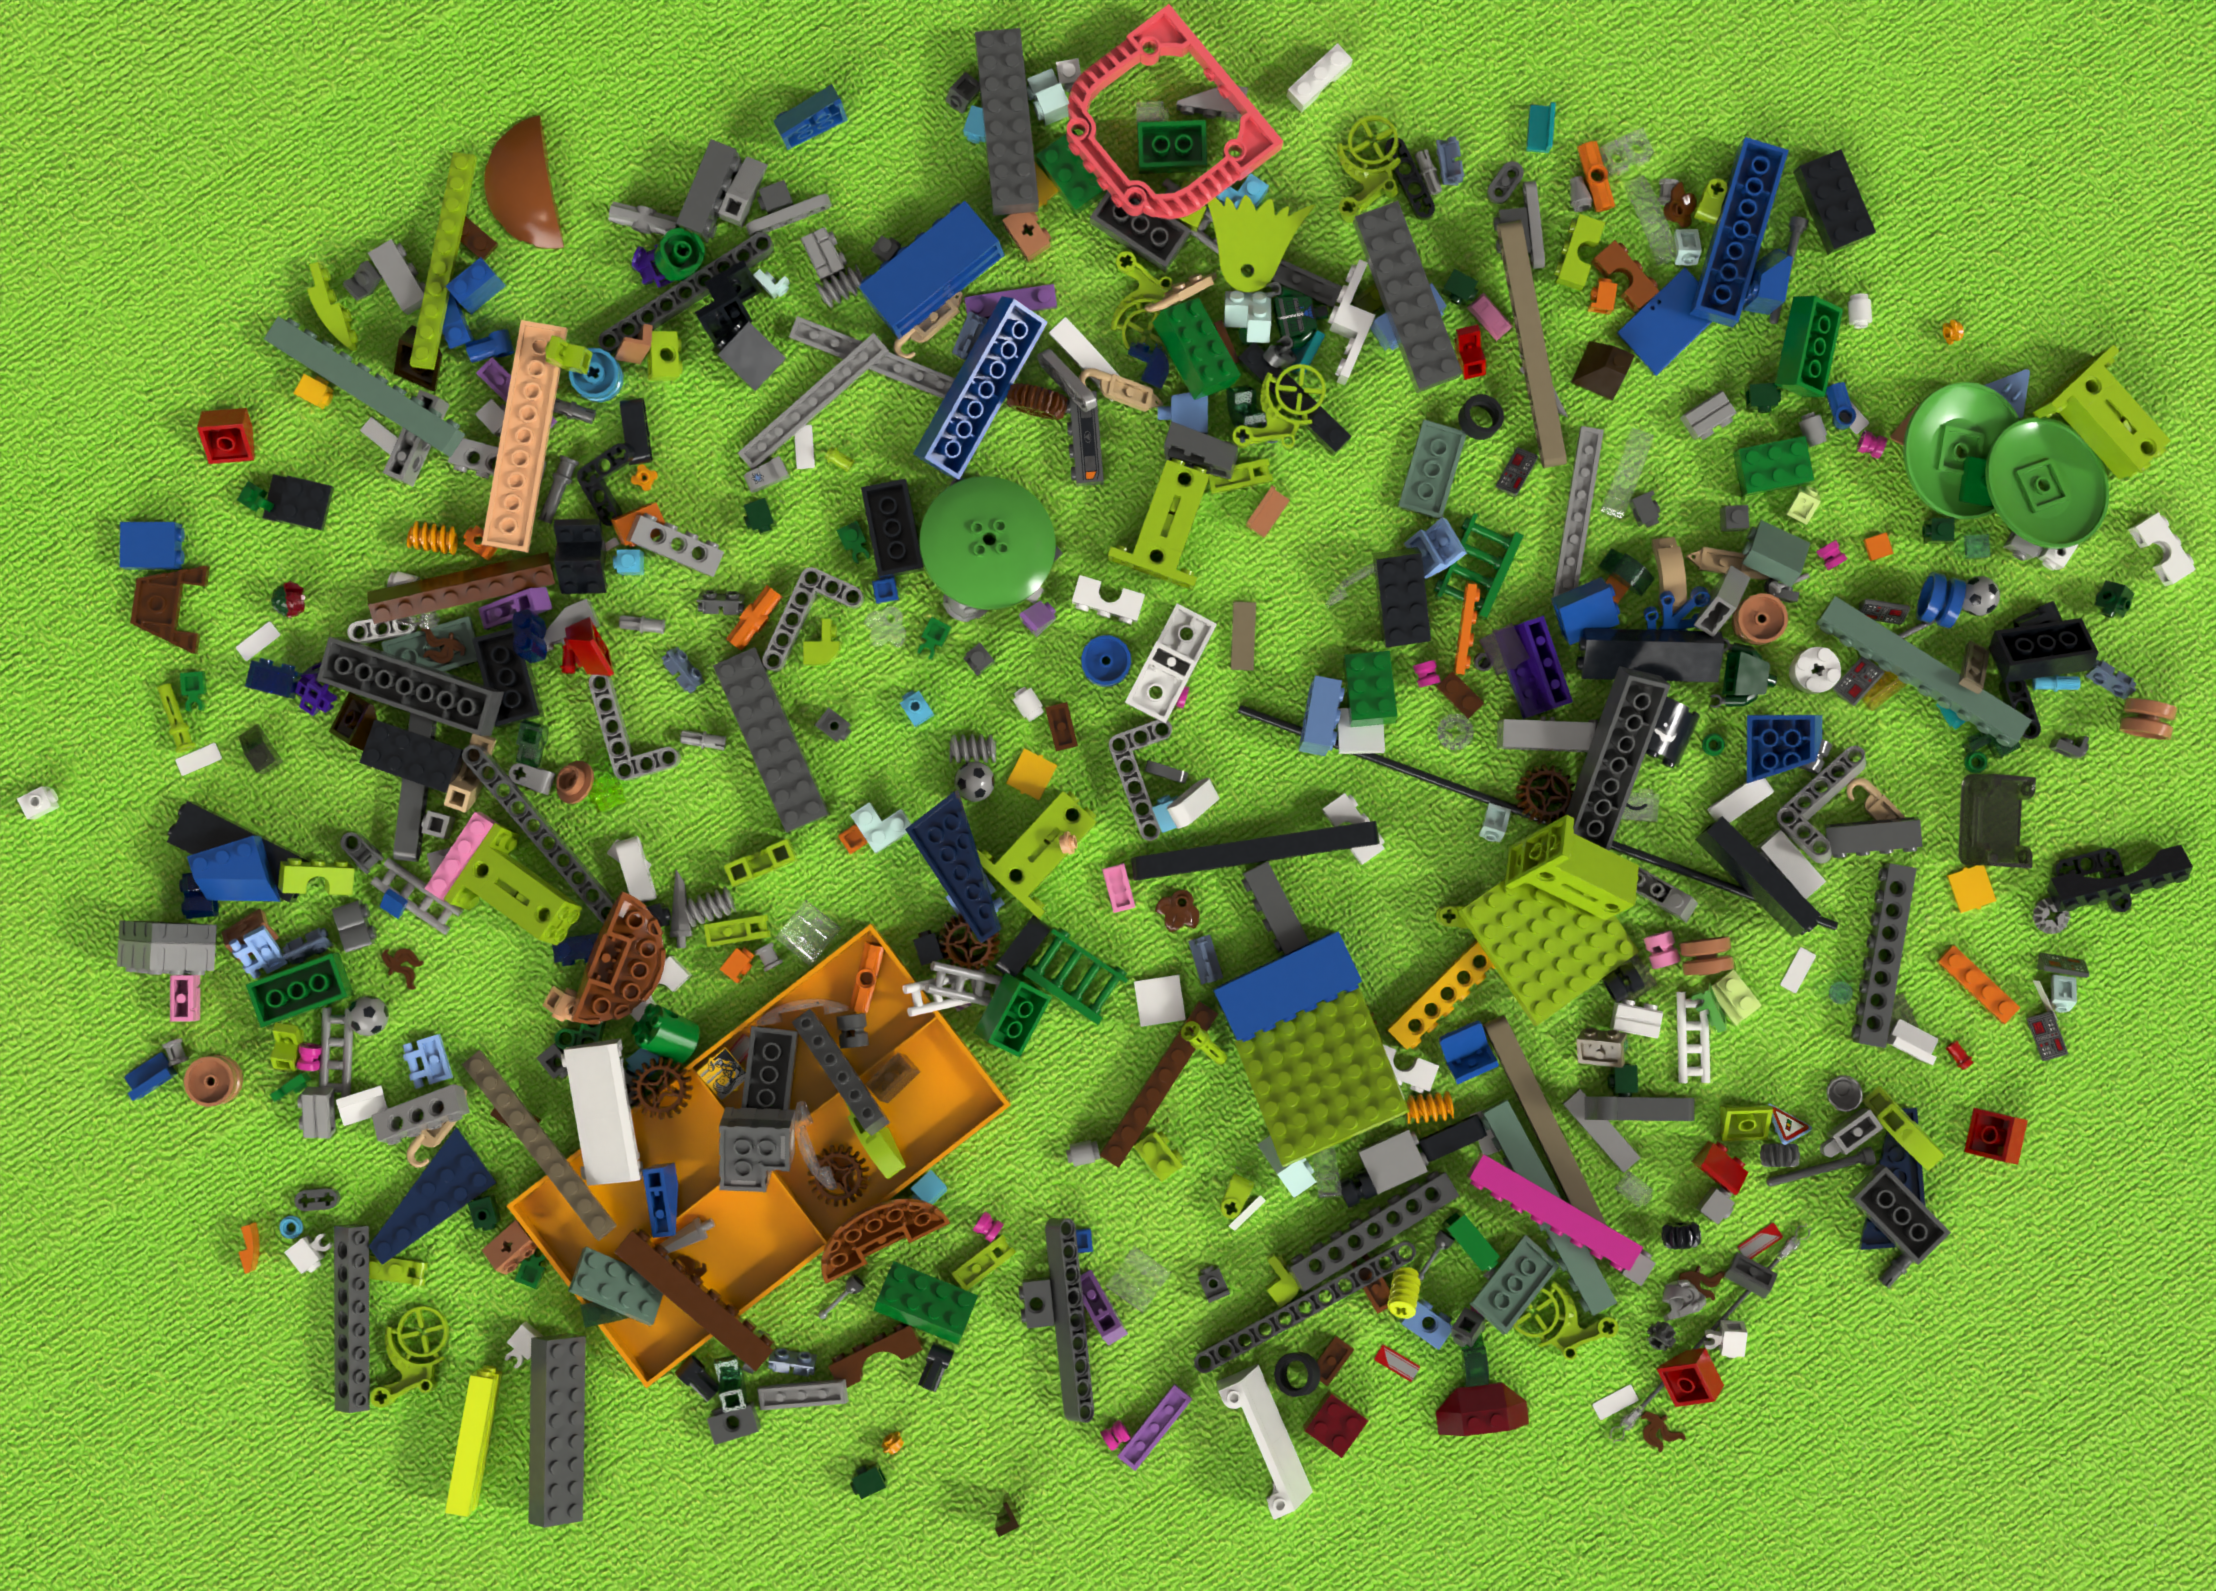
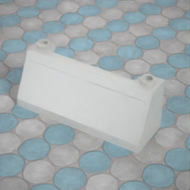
M621 1038L566 1047L564 1054H561L562 1065L567 1067L584 1164V1166H581L582 1180L587 1181V1186L637 1181L643 1176V1162L637 1161L640 1153L637 1149L623 1067L624 1059L623 1057L620 1058L622 1056L621 1050H623Z
M1256 1364L1216 1383L1222 1401L1228 1408L1236 1409L1242 1407L1274 1481L1272 1482L1273 1492L1270 1496L1266 1497L1271 1515L1275 1520L1295 1511L1310 1496L1313 1490L1261 1369Z

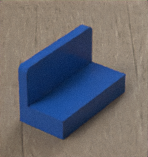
M160 1052L124 1077L132 1089L128 1093L132 1101L143 1098L178 1074L173 1066L169 1067L168 1063L170 1061L164 1052Z

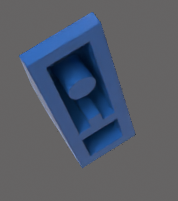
M450 292L442 332L449 348L455 349L465 343L474 341V337L458 301Z
M675 1162L655 1164L642 1170L653 1238L676 1235L678 1198Z

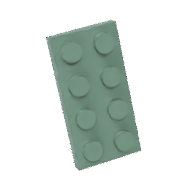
M1423 420L1399 500V508L1436 519L1443 517L1467 435L1465 432Z
M469 616L430 628L437 639L448 638L449 633L452 632L454 634L453 639L458 640L466 648L465 655L463 656L460 655V651L454 650L453 659L445 664L437 663L429 656L427 658L423 657L426 651L434 650L440 652L445 646L431 647L426 640V633L423 631H417L381 642L384 652L443 672L478 662L472 638H476Z
M1524 1235L1473 1298L1470 1305L1505 1335L1554 1274L1559 1265L1527 1235Z
M588 1247L583 1248L568 1290L573 1294L648 1326L654 1324L663 1297L662 1292L630 1265Z

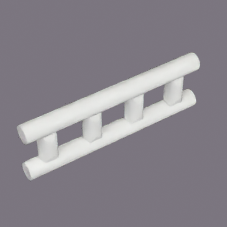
M983 967L980 968V970H978L980 972L986 973ZM946 975L943 986L951 984L952 989H954L957 976ZM935 978L903 985L904 994L911 993L914 1007L907 1009L910 1017L971 1003L953 998L943 1000L942 996L932 994L934 1002L923 1004L920 991L925 990L926 984L934 985ZM966 978L965 981L971 980L972 990L974 993L977 980ZM983 990L982 996L990 997V991Z
M1676 992L1679 1083H1688V1076H1701V1083H1710L1709 1021L1707 1018L1709 1009L1700 1011V1021H1686V1008H1696V1005L1701 1004L1703 1000L1696 999L1692 1001V999H1686V992ZM1700 1030V1044H1687L1686 1031ZM1687 1053H1701V1067H1687Z

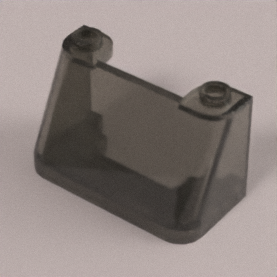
M1969 774L1964 777L1961 787L1959 859L1962 864L2032 868L2033 855L2031 849L2028 846L2020 845L2022 800H2029L2035 794L2036 777L2001 774Z

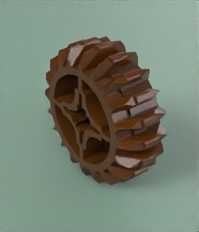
M1016 383L1010 386L1006 403L1012 409L1024 414L1059 420L1066 413L1068 400L1063 394L1044 387Z
M1543 764L1541 769L1534 766L1532 772L1529 770L1525 772V777L1519 779L1521 784L1516 786V790L1521 793L1516 794L1515 798L1522 800L1517 804V807L1525 808L1522 815L1529 813L1531 815L1528 819L1529 821L1537 818V825L1542 824L1544 820L1547 826L1552 821L1555 822L1564 817L1574 792L1571 788L1575 786V783L1567 782L1570 779V775L1563 777V769L1555 772V765H1552L1549 770L1546 764ZM1546 779L1542 787H1530L1533 781ZM1554 782L1559 786L1561 792L1555 789ZM1545 790L1549 793L1548 795H1550V797L1547 800L1543 797L1544 795H1542V793ZM1530 797L1536 799L1538 808L1533 804ZM1550 803H1562L1560 809L1552 812L1546 811Z
M959 912L958 918L952 915L950 917L951 922H944L945 928L940 930V935L943 937L938 940L940 944L945 945V947L941 948V952H946L944 959L951 958L950 965L958 963V967L962 968L967 966V969H971L974 966L977 971L980 970V963L987 967L989 964L988 960L993 961L995 959L994 954H997L999 951L997 945H1000V939L996 938L999 936V932L985 942L980 943L962 914ZM966 926L964 933L951 936L954 931ZM968 934H970V939H972V941H973L972 944H971L970 949H969V943H967V940H966L967 937H968ZM987 946L980 954L973 955L975 949ZM956 948H961L965 954L960 953Z
M659 1057L658 1064L654 1058H651V1067L646 1062L642 1063L644 1071L641 1069H636L635 1071L640 1078H631L632 1082L637 1083V1086L630 1087L631 1091H637V1094L631 1096V1099L639 1098L640 1102L635 1105L636 1108L644 1105L645 1108L642 1110V1114H646L648 1110H651L650 1118H654L657 1112H659L660 1120L664 1119L665 1112L669 1118H672V1110L677 1114L682 1112L678 1105L684 1108L688 1106L683 1098H692L691 1094L686 1093V1091L693 1089L692 1085H686V1082L691 1081L692 1078L691 1076L683 1077L688 1070L685 1068L680 1072L678 1070L681 1066L680 1062H677L674 1067L672 1066L673 1058H669L667 1064H664V1057ZM663 1070L659 1080L645 1079L651 1071ZM670 1072L677 1078L680 1090L670 1084ZM664 1081V1087H667L668 1091L662 1092L659 1096V1089H656V1086ZM643 1086L653 1092V1104L645 1096ZM664 1096L678 1097L672 1105L660 1106Z
M843 1144L839 1145L838 1151H836L834 1145H831L830 1153L823 1148L821 1152L824 1157L818 1154L814 1156L819 1163H810V1166L815 1171H808L809 1176L815 1177V1179L808 1181L809 1185L816 1184V1187L811 1190L812 1193H816L819 1190L821 1194L817 1199L821 1200L826 1196V1205H829L831 1199H834V1207H838L839 1200H842L843 1206H847V1198L852 1203L856 1202L854 1194L862 1197L863 1192L859 1188L867 1189L868 1187L862 1180L867 1181L870 1179L869 1175H863V1172L869 1171V1166L861 1167V1164L866 1159L862 1158L859 1161L856 1159L860 1155L859 1151L851 1155V1146L847 1148L846 1152H843ZM842 1157L849 1160L852 1164L841 1167L836 1161L834 1162L833 1158ZM826 1161L829 1165L830 1176L826 1180L821 1181L820 1172ZM856 1169L857 1182L851 1190L847 1176ZM835 1170H839V1172L848 1170L842 1177L843 1181H839V1179L829 1180L836 1174ZM836 1184L845 1193L836 1194L830 1192L826 1187Z

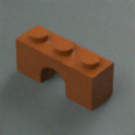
M1614 240L1594 257L1591 263L1604 278H1608L1615 272H1621L1628 277L1629 287L1620 297L1636 313L1659 292L1657 289L1658 285L1653 278L1647 277L1643 273V267L1637 260L1633 261L1630 258L1627 248L1622 243L1618 244Z

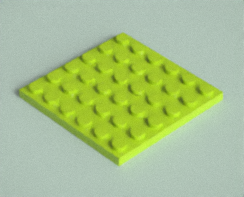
M1504 878L1458 911L1534 1026L1541 1024L1639 952L1615 915L1604 920L1527 882L1511 890L1505 887Z
M1360 987L1349 993L1346 991L1338 994V998L1330 1002L1322 1001L1317 1004V1008L1309 1012L1300 1011L1296 1013V1018L1288 1022L1280 1020L1275 1023V1028L1267 1032H1263L1261 1029L1255 1032V1037L1243 1042L1241 1039L1234 1041L1283 1167L1410 1112Z

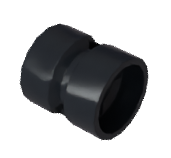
M1631 962L1619 967V972L1612 971L1602 979L1606 989L1616 1003L1627 998L1629 992L1636 993L1645 988L1641 976ZM1622 977L1626 978L1627 982L1629 983L1628 986H1625L1624 982L1621 979Z
M1366 1168L1354 1172L1352 1178L1346 1176L1336 1181L1348 1208L1359 1204L1362 1198L1368 1200L1378 1195Z

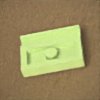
M1734 969L1730 970L1711 986L1721 1009L1735 1026L1762 1006Z

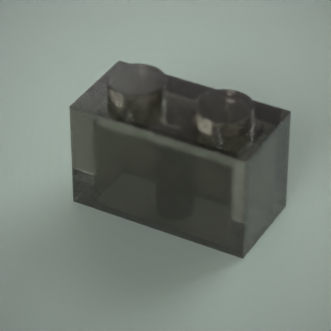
M898 1052L865 1085L879 1101L889 1103L921 1071L906 1055Z

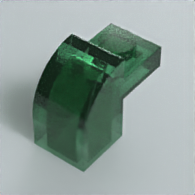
M1248 385L1226 388L1228 412L1235 428L1243 425L1256 427L1258 423L1266 422V413L1257 408L1255 389Z
M1612 548L1598 566L1605 573L1618 579L1629 588L1628 590L1641 597L1655 579L1633 557L1626 553L1623 555Z
M529 720L521 722L516 744L519 745L516 758L517 763L535 768L540 767L544 746L548 740L549 727L547 725Z
M1977 732L1967 737L1968 742L1962 744L1966 753L1988 745L1994 759L2002 758L2021 748L2019 742L2013 747L2003 746L1996 741L1995 737L1982 732L1981 734Z
M594 1302L580 1305L585 1328L629 1318Z
M1481 1332L1472 1347L1465 1345V1347L1460 1346L1466 1387L1489 1385L1487 1352Z
M732 1355L714 1359L723 1412L746 1408V1384L738 1357Z

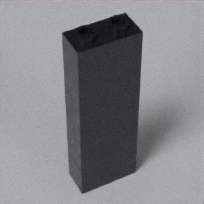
M1584 628L1583 637H1579L1581 656H1577L1576 669L1580 670L1582 679L1614 680L1618 668L1621 666L1659 675L1666 681L1718 682L1725 643L1721 632H1717L1712 637L1704 631Z
M187 801L186 804L184 803L181 806L176 824H173L168 831V843L193 855L250 836H261L279 897L289 903L296 902L299 893H282L278 889L280 861H287L288 858H298L302 862H311V859L196 802Z
M1723 816L1711 823L1695 839L1792 937L1798 934L1802 936L1817 926L1818 922L1816 920L1821 914Z

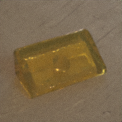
M1883 670L1884 675L1864 695L1862 700L1871 711H1874L1907 684L1900 681L1898 676L1891 671Z

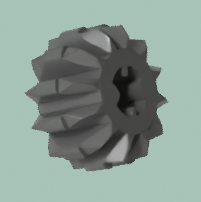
M1762 1145L1760 1152L1761 1164L1764 1167L1798 1166L1800 1159L1798 1145Z

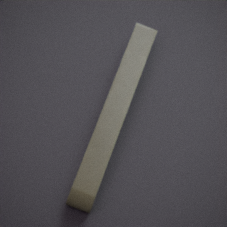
M1520 219L1497 224L1498 239L1541 464L1544 469L1564 465L1567 463L1523 225Z
M1501 1015L1483 1024L1493 1049L1568 1203L1607 1225L1506 1017Z

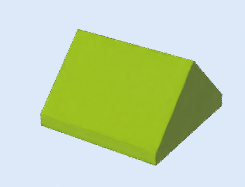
M1767 1104L1721 1105V1140H1767L1773 1107Z

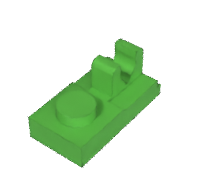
M1710 982L1705 983L1703 989L1692 993L1691 999L1692 1001L1696 999L1703 1000L1701 1004L1696 1005V1010L1700 1012L1709 1009V1014H1707L1708 1021L1711 1027L1715 1026L1717 1032L1720 1033L1727 1030V1020Z

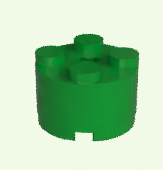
M684 228L672 229L664 235L654 252L656 267L667 280L683 281L696 273L705 255V247L701 238L694 232L691 233Z

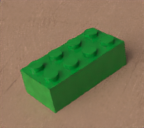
M1817 296L1793 297L1776 375V386L1802 397H1825L1843 313L1842 308Z
M1199 298L1163 309L1152 322L1194 400L1230 388L1241 376Z
M331 953L246 984L261 1028L272 1026L275 1022L280 1023L354 996L339 953Z
M893 1261L873 1311L958 1345L978 1295Z

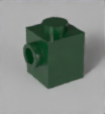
M1454 269L1441 293L1448 296V300L1453 304L1465 306L1468 300L1471 302L1474 300L1478 289L1475 288L1478 281Z
M1775 383L1749 384L1745 388L1746 410H1758V413L1772 412V409L1778 406V402H1781V390L1777 389Z
M766 498L744 505L747 513L744 516V520L748 529L752 528L754 533L759 532L760 535L773 531L772 527H775L776 523Z
M1931 518L1924 521L1922 527L1924 544H1948L1953 542L1955 518Z
M1624 1064L1622 1068L1611 1067V1074H1608L1607 1077L1608 1088H1612V1092L1618 1093V1097H1632V1093H1638V1066L1636 1064Z
M494 1194L468 1202L475 1229L482 1228L483 1231L496 1228V1223L502 1221Z
M878 1462L869 1467L865 1464L855 1469V1474L851 1478L853 1482H850L854 1494H859L861 1500L886 1488L888 1484Z

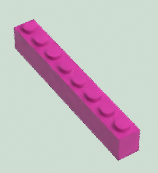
M1481 1152L1467 1174V1177L1472 1179L1470 1184L1480 1190L1486 1187L1492 1191L1490 1193L1492 1197L1501 1202L1503 1199L1510 1201L1511 1208L1521 1214L1523 1210L1532 1214L1530 1219L1540 1225L1546 1222L1551 1225L1549 1230L1562 1237L1563 1233L1571 1237V1243L1580 1248L1583 1245L1591 1249L1589 1253L1602 1260L1603 1256L1611 1260L1609 1265L1619 1271H1622L1623 1268L1630 1271L1643 1249L1641 1245Z

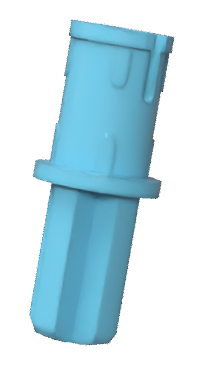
M2054 675L2032 679L2033 690H2053L2054 692L2058 690H2078L2081 684L2078 676Z

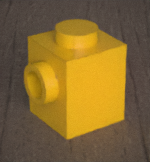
M303 374L293 394L324 409L325 406L331 403L334 390L328 386L329 382L319 376H316L314 379Z

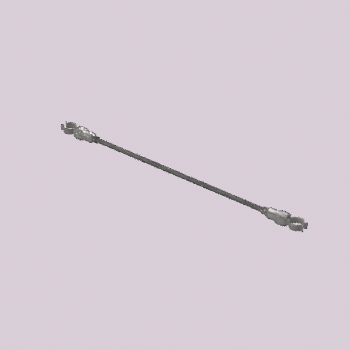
M1805 1223V1226H1798L1795 1230L1796 1235L1790 1236L1785 1241L1775 1260L1767 1267L1769 1270H1772L1779 1261L1781 1262L1800 1246L1801 1238L1799 1240L1795 1238L1798 1236L1797 1230L1800 1227H1806L1807 1223ZM1808 1228V1235L1806 1238H1803L1802 1240H1805L1810 1236V1229L1812 1228ZM1746 1290L1716 1322L1711 1330L1715 1331L1720 1326V1320H1726L1751 1291ZM1704 1335L1692 1349H1699L1703 1345V1341H1706L1708 1338ZM1663 1381L1641 1405L1639 1404L1629 1414L1623 1416L1620 1420V1426H1615L1610 1430L1609 1439L1612 1438L1611 1433L1613 1429L1621 1428V1426L1625 1428L1623 1429V1436L1620 1439H1614L1613 1443L1622 1440L1625 1435L1624 1431L1630 1430L1635 1425L1644 1407L1665 1386Z

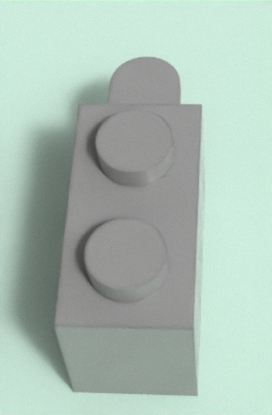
M1863 1107L1826 1133L1829 1139L1821 1144L1820 1152L1828 1157H1833L1839 1152L1847 1155L1882 1130L1883 1127L1872 1111Z

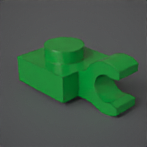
M249 481L237 501L257 512L259 507L270 512L274 506L273 503L265 499L268 492Z

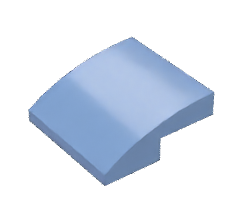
M1443 517L1428 530L1423 531L1420 529L1404 543L1406 548L1418 547L1421 551L1424 578L1441 572L1467 554L1449 522Z

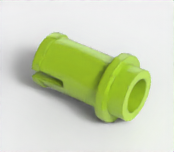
M832 446L824 457L828 463L832 462L846 472L851 469L855 461L838 451V447L833 448Z

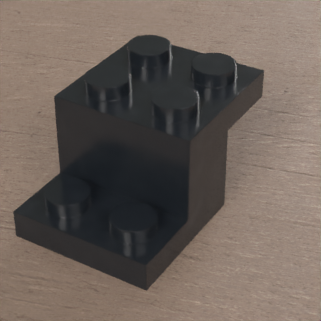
M744 260L704 282L714 302L702 307L695 314L713 344L730 331L731 325L736 320L743 317L750 323L753 322L743 302L762 291Z
M273 474L267 500L273 503L274 506L270 512L264 509L262 518L300 528L324 531L334 487L288 475L283 477Z
M600 518L554 520V531L557 540L554 563L561 594L607 593V582L604 572L607 551Z

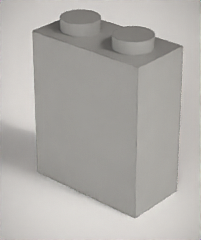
M1731 565L1710 591V602L1701 608L1694 625L1714 637L1737 609L1750 577Z
M1405 1128L1357 1150L1377 1194L1428 1172L1426 1166L1429 1163L1424 1152L1419 1153L1416 1147L1419 1141L1414 1131L1410 1132L1409 1129Z

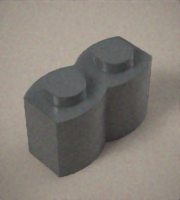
M362 900L332 909L345 952L375 944L377 933L373 925L370 926L368 922L370 911L366 903L363 904Z

